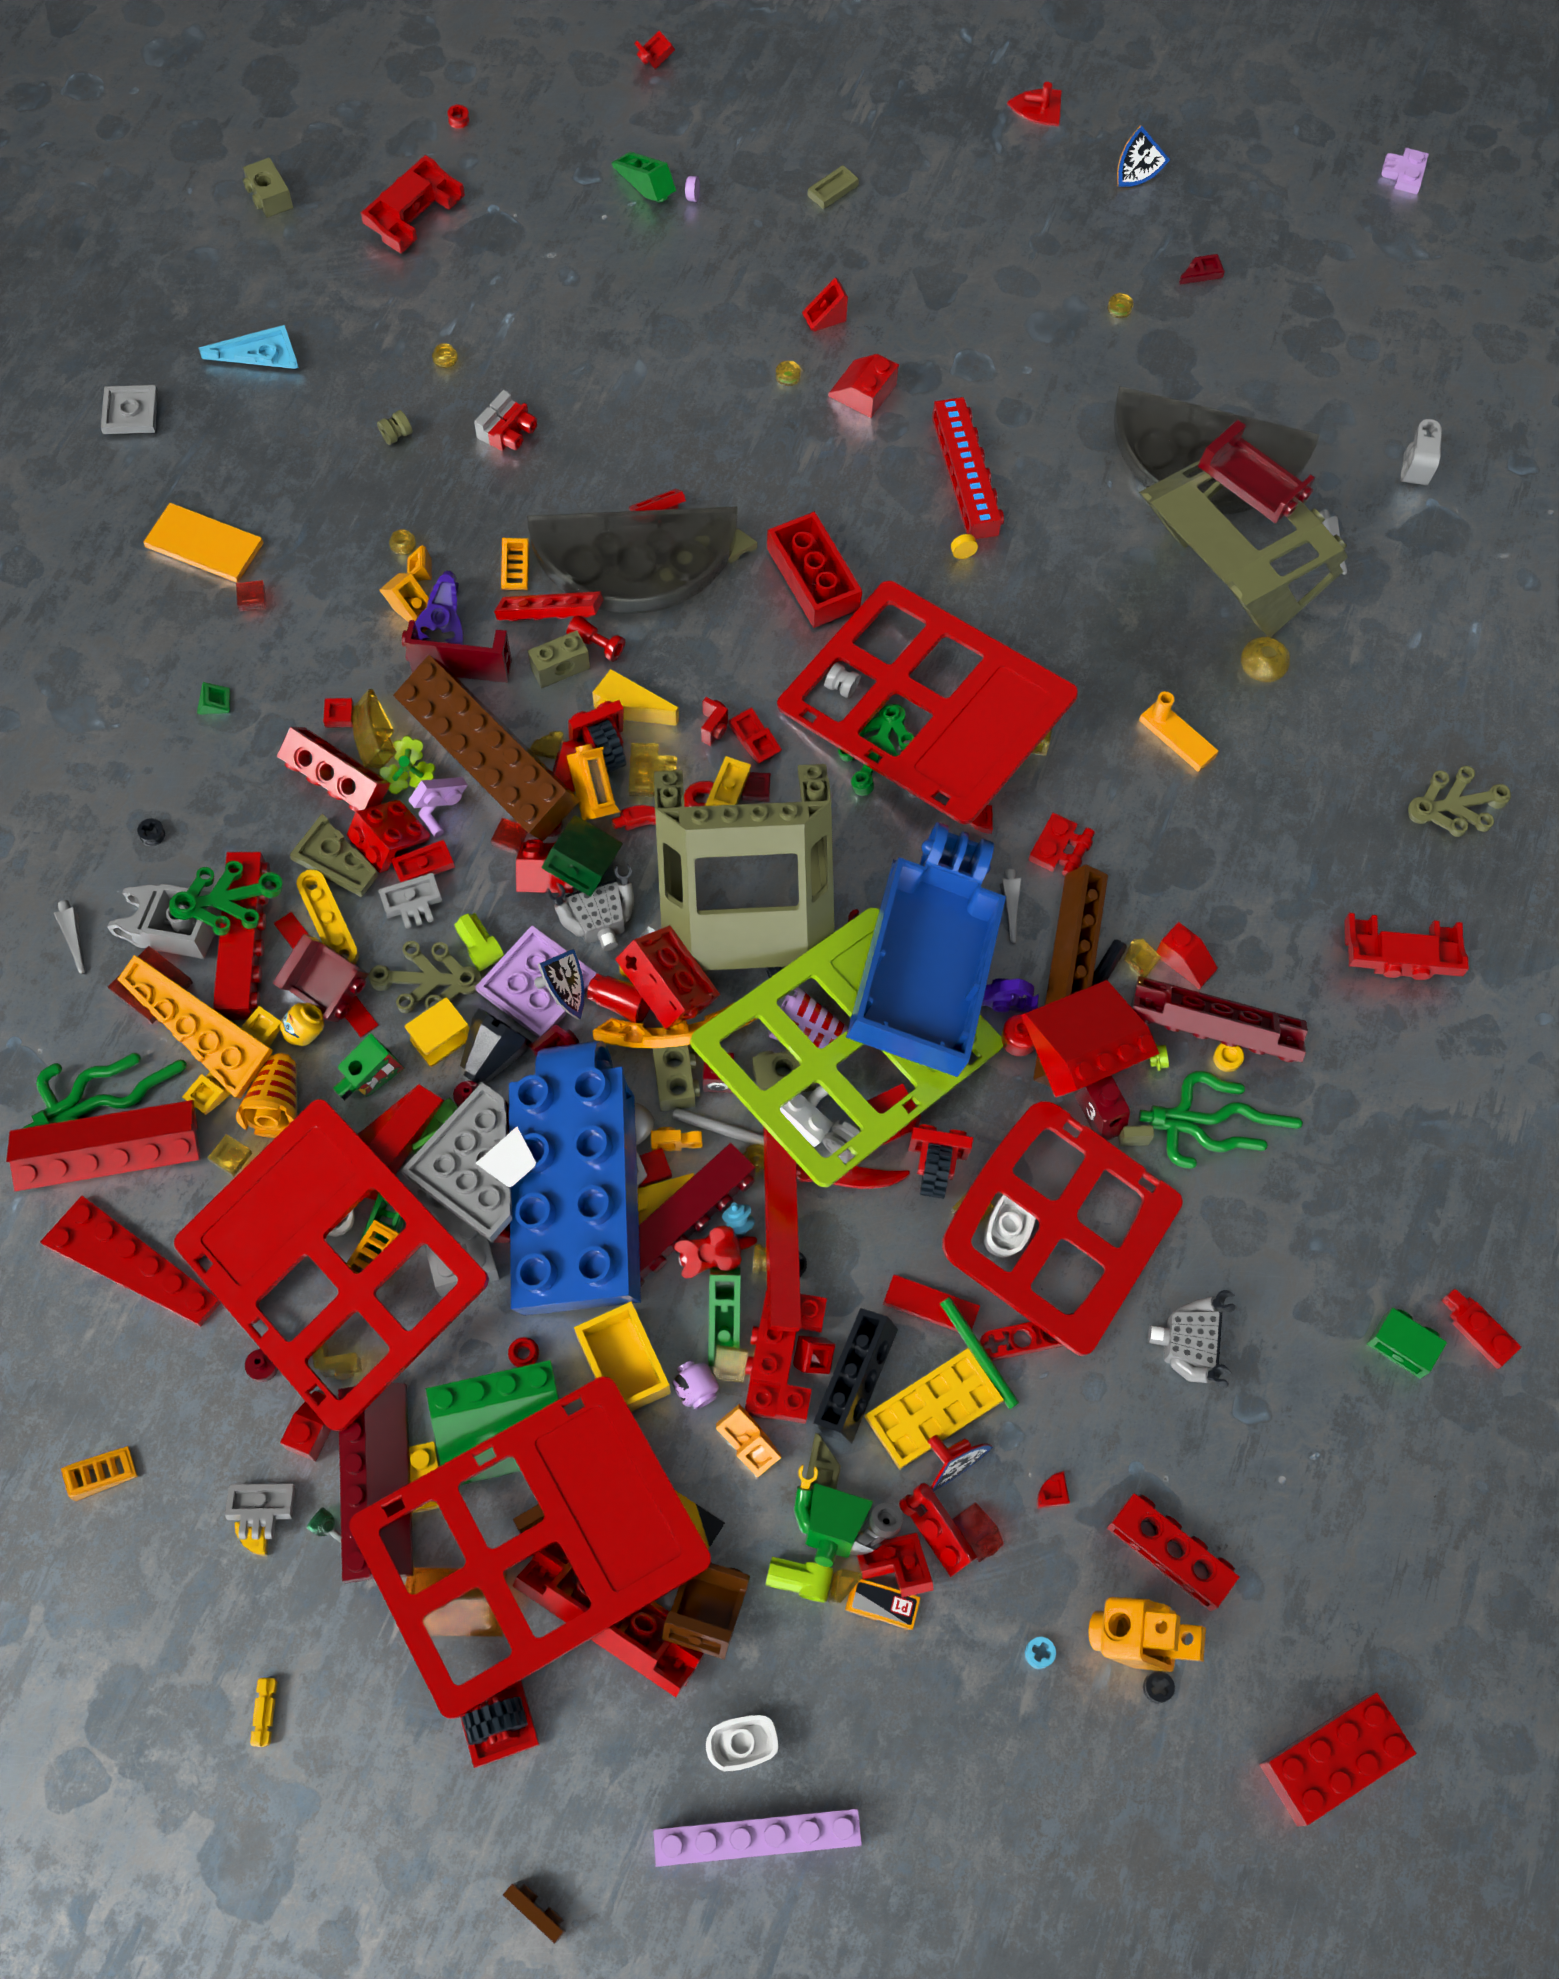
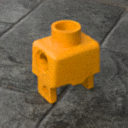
M1109 1597L1105 1602L1104 1611H1095L1091 1616L1089 1640L1095 1651H1101L1106 1658L1131 1668L1172 1672L1175 1659L1204 1662L1206 1627L1180 1624L1181 1616L1177 1615L1166 1604L1144 1598ZM1189 1633H1192L1193 1642L1187 1645L1185 1638Z

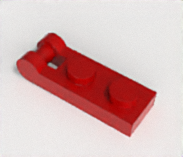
M921 1483L913 1490L912 1495L908 1494L899 1501L901 1511L911 1517L950 1577L978 1558L929 1485ZM921 1504H923L926 1507V1509L928 1510L927 1512L924 1511Z

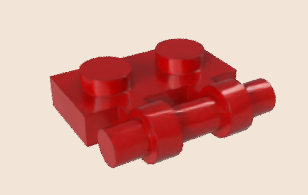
M1053 812L1032 849L1028 861L1051 872L1054 871L1057 864L1064 866L1062 874L1065 876L1067 873L1081 867V859L1085 851L1090 850L1095 831L1091 828H1085L1082 835H1077L1074 833L1078 825L1077 823ZM1068 844L1075 847L1072 854L1064 853Z

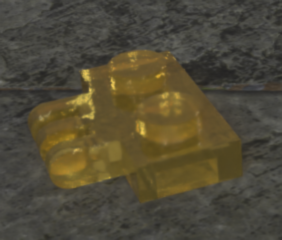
M631 743L629 796L655 797L654 771L677 770L675 766L677 765V757L659 756V744Z

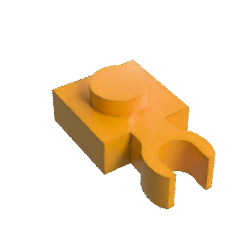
M660 1127L657 1131H651L652 1151L662 1148L663 1151H682V1148H702V1131L681 1133V1130H675L673 1127Z

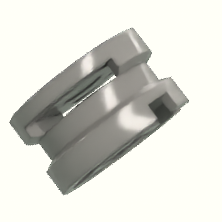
M837 1120L832 1126V1132L827 1133L822 1142L828 1151L833 1154L860 1133V1131L845 1121L841 1125V1121ZM848 1149L839 1156L845 1163L855 1157Z

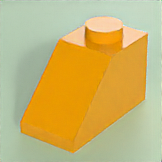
M398 573L379 589L394 611L408 622L409 620H415L416 622L420 613L427 608L429 597L411 573ZM424 627L422 632H425L428 628Z

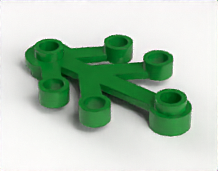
M889 704L883 707L879 712V716L872 719L859 733V736L864 737L866 733L880 728L878 734L866 740L892 756L899 755L889 739L892 730L898 736L901 750H904L909 744H904V741L910 740L911 742L914 738V735L907 732L903 725L906 719L905 710L897 704ZM838 748L842 761L849 762L854 759L849 754H843L844 751ZM873 751L867 756L875 762H878L880 758ZM865 764L861 771L856 772L851 779L854 792L860 796L870 794L875 787L872 778L874 770Z
M230 861L226 864L225 872L210 894L199 896L204 887L211 886L214 883L213 870L209 867H202L198 869L196 879L187 892H179L171 898L169 910L177 919L188 920L195 918L212 926L213 932L220 936L229 933L230 920L226 916H216L203 908L213 906L240 919L245 928L253 929L259 924L258 912L254 909L243 908L233 903V901L260 895L267 898L277 897L282 891V878L276 873L268 872L260 877L257 884L228 890L232 882L239 880L243 875L242 864L238 861ZM232 868H236L239 871L236 873H231L229 870ZM206 874L209 875L210 878L202 879L201 876ZM273 886L275 887V889L269 890L266 889V887ZM182 905H187L189 908L180 909L179 907ZM251 916L254 917L255 920L247 921L245 920V918ZM219 923H224L227 926L224 928H218L216 925Z

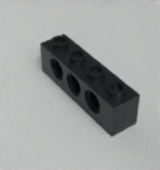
M860 1308L813 1421V1424L823 1434L850 1444L853 1443L898 1331V1328L888 1316Z

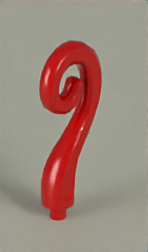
M698 781L691 784L684 793V806H705L706 803L696 802L695 797L699 794H710L714 782ZM648 805L627 807L620 810V816L611 819L614 829L625 827L629 831L646 825L656 826L655 807Z

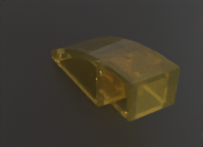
M368 689L354 706L352 728L357 750L364 767L381 769L397 753L390 739L394 730L374 690Z

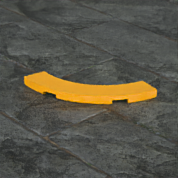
M732 1004L704 1016V1021L687 1024V1021H683L668 1029L664 1027L645 1028L644 1023H633L610 1018L592 1031L593 1040L632 1048H667L691 1045L690 1039L694 1031ZM757 1018L752 1019L751 1021H749L748 1023H746L744 1026L750 1024L751 1022H753V1021L756 1020Z

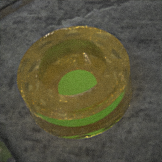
M1123 293L1114 294L1109 299L1108 312L1116 318L1128 317L1132 312L1133 300L1130 296Z
M783 361L777 365L776 380L779 384L793 386L799 382L801 369L797 363Z

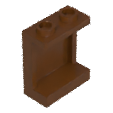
M711 1562L706 1571L679 1586L671 1611L668 1612L662 1640L725 1660L746 1595L750 1576L739 1569L726 1568Z

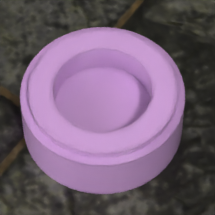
M688 176L685 184V197L687 201L697 202L700 194L699 177Z

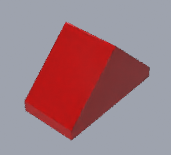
M834 278L802 311L812 331L815 332L846 322L848 296L840 281Z

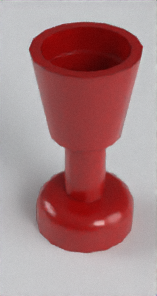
M582 616L573 617L568 625L566 634L577 630L585 644L591 645L595 643L604 648V656L611 662H615L620 657L625 646V638L615 635L608 639L598 634V629Z

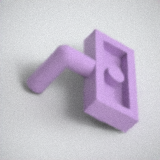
M462 777L421 780L409 799L414 808H421L419 816L435 838L443 835L444 830L431 813L436 806L454 805L461 799L462 793L468 786Z

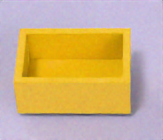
M628 1302L574 1327L576 1337L595 1379L602 1376L611 1378L631 1412L671 1394L669 1382L632 1302Z

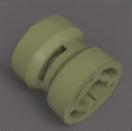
M401 410L394 412L391 418H383L377 422L382 437L389 445L397 442L399 437H406L413 433L409 420Z

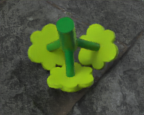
M406 735L402 740L394 741L392 745L395 751L394 758L401 767L398 769L396 765L391 764L389 767H382L379 770V776L391 783L388 788L389 791L393 794H399L401 790L407 789L409 785L417 788L421 780L435 779L433 774L436 767L434 764L426 763L425 761L419 762L418 766H413L416 760L423 758V752L421 751L423 743L419 739L412 740L410 736ZM408 771H409V777L411 778L410 781H409V784H408V782L406 781V780L408 779V773H407Z

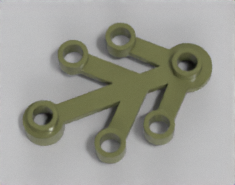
M1462 766L1456 773V781L1445 800L1434 801L1439 790L1445 788L1449 782V775L1439 770L1431 777V785L1424 797H1416L1410 802L1408 812L1410 818L1416 823L1423 824L1432 821L1449 830L1453 836L1461 837L1468 829L1467 822L1475 825L1481 832L1490 830L1494 824V818L1489 813H1481L1479 815L1466 807L1488 803L1492 808L1501 809L1511 799V792L1506 785L1497 784L1492 786L1487 792L1459 797L1466 784H1469L1475 776V771L1472 767ZM1462 773H1466L1469 777H1464ZM1436 778H1441L1443 782L1437 781ZM1448 811L1460 818L1452 820L1440 812ZM1481 820H1485L1488 825L1483 824ZM1455 825L1461 826L1462 830L1457 829Z
M408 941L402 948L406 959L412 960L422 972L390 971L388 967L378 965L373 967L368 975L371 986L378 991L389 989L393 983L420 985L410 994L403 993L397 997L396 1005L402 1013L411 1012L419 1001L440 985L449 987L439 996L430 995L425 1000L427 1010L431 1008L430 1004L433 1001L439 1002L445 997L451 1001L460 993L465 995L473 994L476 992L475 986L481 981L480 973L473 967H462L451 956L449 948L444 942L435 943L431 948L433 958L436 961L443 962L452 974L440 973L421 953L419 944L415 941ZM409 948L417 949L416 952L412 954L407 953V950ZM439 949H444L445 953L442 955H437L436 951ZM378 973H385L384 977L380 979L375 978V975ZM466 976L471 977V980L469 982L465 983L461 981L462 978ZM402 1001H411L408 1006H401Z

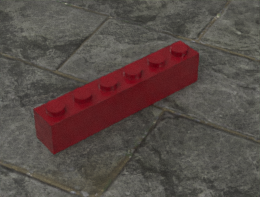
M731 1142L639 1225L641 1287L645 1282L644 1278L650 1272H658L667 1263L666 1258L673 1251L678 1253L674 1248L676 1242L689 1240L688 1238L696 1230L698 1232L703 1231L711 1223V1217L718 1210L720 1212L725 1211L732 1204L733 1196L740 1190L742 1192L747 1191L755 1182L756 1167Z

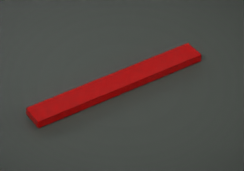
M763 1126L768 1329L798 1332L801 1329L796 1161Z

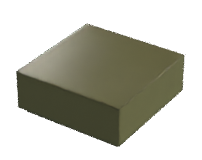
M1124 1126L1118 1137L1119 1146L1149 1145L1154 1137L1153 1126Z

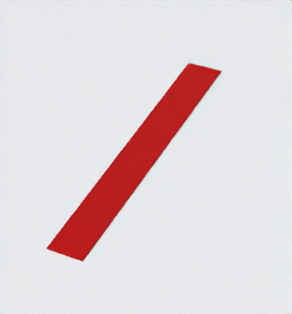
M292 912L274 922V925L293 949L303 934L309 935ZM355 995L350 1003V1011L345 1018L357 1034L362 1037L376 1028L378 1024Z

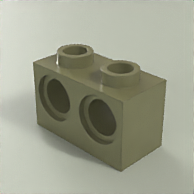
M688 1045L652 1048L660 1112L675 1110L676 1107L680 1109L695 1107V1097L700 1096L698 1079H692L691 1070L696 1069L695 1053L689 1052ZM673 1059H678L682 1061V1064L677 1067H672L668 1065V1062ZM676 1086H682L686 1089L682 1094H674L671 1090Z

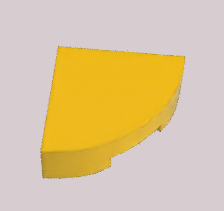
M235 1522V1532L239 1538L240 1522ZM249 1527L247 1539L240 1540V1542L252 1553L267 1556L268 1539H265V1527H262L260 1539H252V1527Z

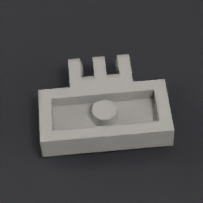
M433 873L378 889L387 918L402 915L406 929L412 928L409 918L413 916L417 926L422 925L420 914L425 913V918L428 922L434 921L429 906L442 902Z
M294 1484L229 1485L225 1517L227 1520H240L239 1540L247 1539L249 1527H252V1539H260L262 1527H265V1539H273L276 1519H292L296 1488Z

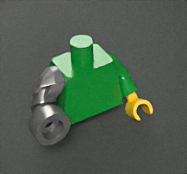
M804 1464L799 1467L798 1476L802 1481L801 1485L797 1486L794 1514L799 1530L806 1534L805 1544L817 1549L814 1558L817 1564L831 1567L834 1564L836 1555L847 1558L850 1554L855 1556L868 1554L882 1546L879 1543L885 1538H892L901 1530L904 1520L902 1511L895 1504L886 1502L876 1505L870 1517V1526L862 1531L867 1522L873 1501L816 1483L811 1488V1482L815 1481L818 1475L817 1468L814 1466L813 1476L810 1479H805L802 1476Z

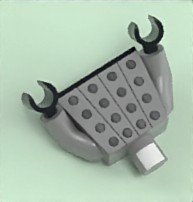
M627 863L628 873L624 876L618 874V867L616 865L614 872L620 879V883H617L615 879L599 884L591 897L581 891L565 895V889L559 883H556L560 891L559 895L554 897L550 889L547 888L546 895L549 899L555 901L554 908L562 926L577 937L583 936L587 943L600 941L603 951H611L617 948L619 943L616 935L625 931L624 923L630 920L635 903L632 882L628 879L632 873L630 865Z
M1222 1290L1216 1297L1198 1299L1177 1308L1167 1319L1166 1327L1150 1325L1148 1343L1164 1345V1361L1170 1363L1172 1369L1187 1381L1198 1383H1212L1215 1381L1219 1387L1226 1388L1229 1383L1225 1379H1219V1377L1224 1373L1232 1374V1372L1225 1365L1219 1364L1223 1312H1218V1310L1222 1308L1227 1312L1234 1311L1236 1305H1224V1301L1227 1297L1235 1295L1228 1290Z

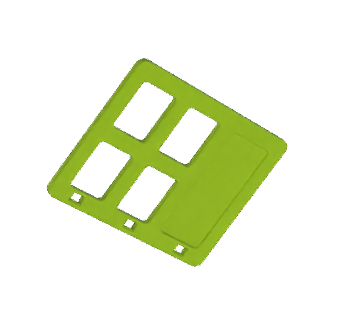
M868 908L698 1028L690 1039V1044L697 1054L820 1187H830L996 1055L1003 1047L1000 1034L979 1015L971 1051L979 1058L971 1065L967 1063L958 1077L882 1051L909 1079L915 1089L888 1111L880 1114L836 1067L865 1044L846 1038V1031L824 1048H818L777 1005L778 1000L806 980L812 978L821 985L851 1018L880 911L877 908ZM754 1018L760 1019L800 1063L799 1067L765 1091L761 1090L720 1045L721 1041ZM813 1083L820 1084L861 1130L860 1133L827 1158L822 1157L780 1111L781 1107ZM912 1099L918 1107L908 1114L903 1105ZM848 1149L855 1157L844 1165L839 1156Z

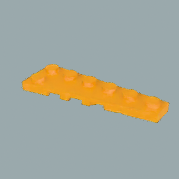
M134 955L118 977V980L143 1006L147 1007L150 1013L159 1022L163 1023L173 1033L172 1035L179 1042L183 1043L190 1050L191 1054L234 1097L241 1099L274 1051L273 1049L138 956Z

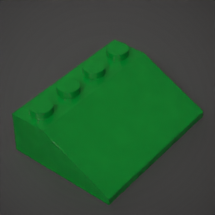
M551 1360L426 1388L430 1418L440 1464L447 1463L559 1400ZM492 1447L474 1458L480 1466L496 1457ZM508 1457L461 1485L521 1472L515 1459Z

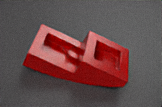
M752 707L728 721V725L757 764L782 751L769 728H764Z

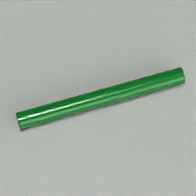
M949 1297L942 1301L940 1305L1004 1399L1007 1407L1011 1409L1019 1403L1018 1399L952 1299Z

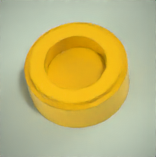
M963 534L952 541L950 548L955 558L966 559L976 553L978 544L973 535Z
M1221 1043L1213 1054L1215 1065L1224 1072L1236 1071L1244 1060V1052L1239 1045L1230 1047Z

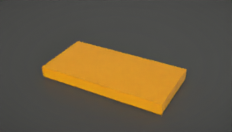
M172 503L168 504L144 540L146 548L236 583L240 581L264 544L261 537Z

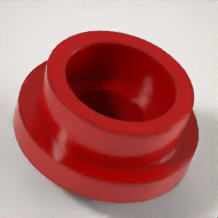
M528 1337L514 1340L508 1350L509 1360L515 1367L535 1364L540 1354L537 1343ZM522 1349L530 1351L527 1358L523 1359L518 1356Z

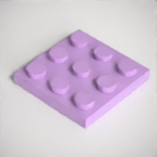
M531 926L475 986L476 991L539 1038L554 1025L558 1024L567 1012L560 1005L556 1004L547 987L538 989L535 986L534 980L542 976L538 964L567 951L534 926ZM578 960L586 993L589 983L596 975V972Z

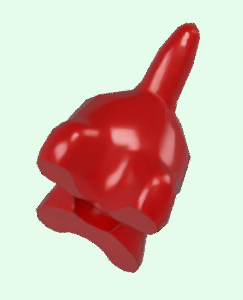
M723 1225L711 1230L706 1238L678 1241L675 1243L674 1248L680 1253L678 1257L679 1263L684 1267L681 1274L685 1279H688L713 1267L724 1271L735 1269L742 1261L741 1250L756 1244L757 1238L755 1236L738 1238L733 1228Z

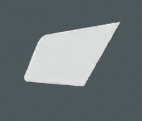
M516 1127L478 1160L476 1164L507 1187H512L534 1168L536 1161L518 1127Z

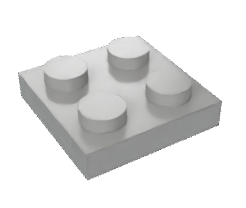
M156 385L105 386L101 418L103 434L155 433L158 402Z

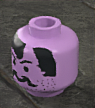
M690 1360L677 1368L679 1374L675 1376L672 1384L683 1405L687 1407L693 1406L697 1410L717 1398L715 1393L719 1389V1384L706 1363L695 1364L693 1360Z

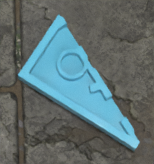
M285 325L199 347L202 359L292 369L299 368Z

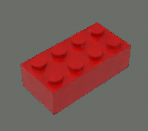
M815 511L767 530V550L813 628L858 610L861 606L862 589Z
M1376 1692L1362 1697L1259 1765L1298 1827L1308 1826L1417 1753Z

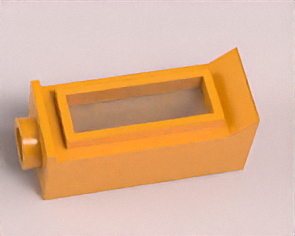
M592 744L575 747L576 753L567 755V760L576 796L580 799L578 804L582 819L589 820L621 812L615 805L602 752L604 748L593 749Z

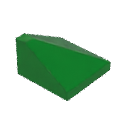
M203 682L197 714L229 713L230 688Z

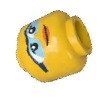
M295 1004L284 1015L280 1023L284 1039L288 1043L298 1046L311 1044L324 1028L323 1014L314 1004Z

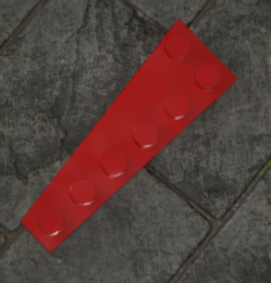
M82 1195L40 1241L46 1248L83 1265L91 1271L114 1281L116 1284L141 1295L155 1304H159L163 1308L200 1327L221 1304L218 1298Z

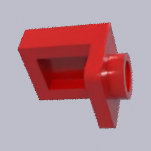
M660 31L644 46L638 41L634 43L639 50L636 53L639 59L645 65L649 62L654 69L675 51L673 45Z
M705 697L702 701L703 714L709 718L701 727V741L711 747L716 739L723 737L727 729L728 708L718 700Z

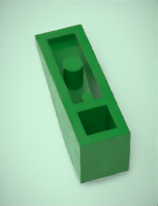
M629 152L611 162L613 168L647 199L662 202L667 200L669 195L676 191L668 163L633 152Z
M715 1267L710 1268L709 1367H739L741 1267L730 1271L720 1270Z

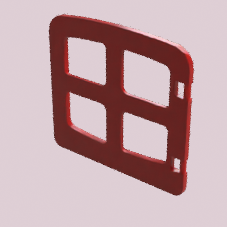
M1041 1101L1033 1104L1023 1114L988 1159L947 1227L942 1239V1249L946 1258L955 1267L1073 1353L1079 1356H1086L1099 1343L1181 1209L1183 1200L1178 1191L1146 1171V1168L1088 1126H1084L1071 1117V1114L1052 1102ZM1066 1122L1080 1131L1077 1138L1063 1129ZM1043 1130L1054 1132L1084 1154L1082 1163L1057 1200L1046 1198L1013 1173L1015 1164ZM1105 1170L1137 1192L1142 1201L1135 1219L1119 1248L1112 1246L1083 1225L1077 1217L1078 1210ZM1141 1177L1156 1186L1152 1192L1138 1183ZM996 1193L1004 1194L1033 1215L1039 1222L1038 1231L1010 1272L1003 1270L981 1254L971 1243L976 1228ZM1060 1240L1070 1242L1104 1268V1273L1072 1315L1062 1313L1036 1294L1031 1288L1032 1282Z

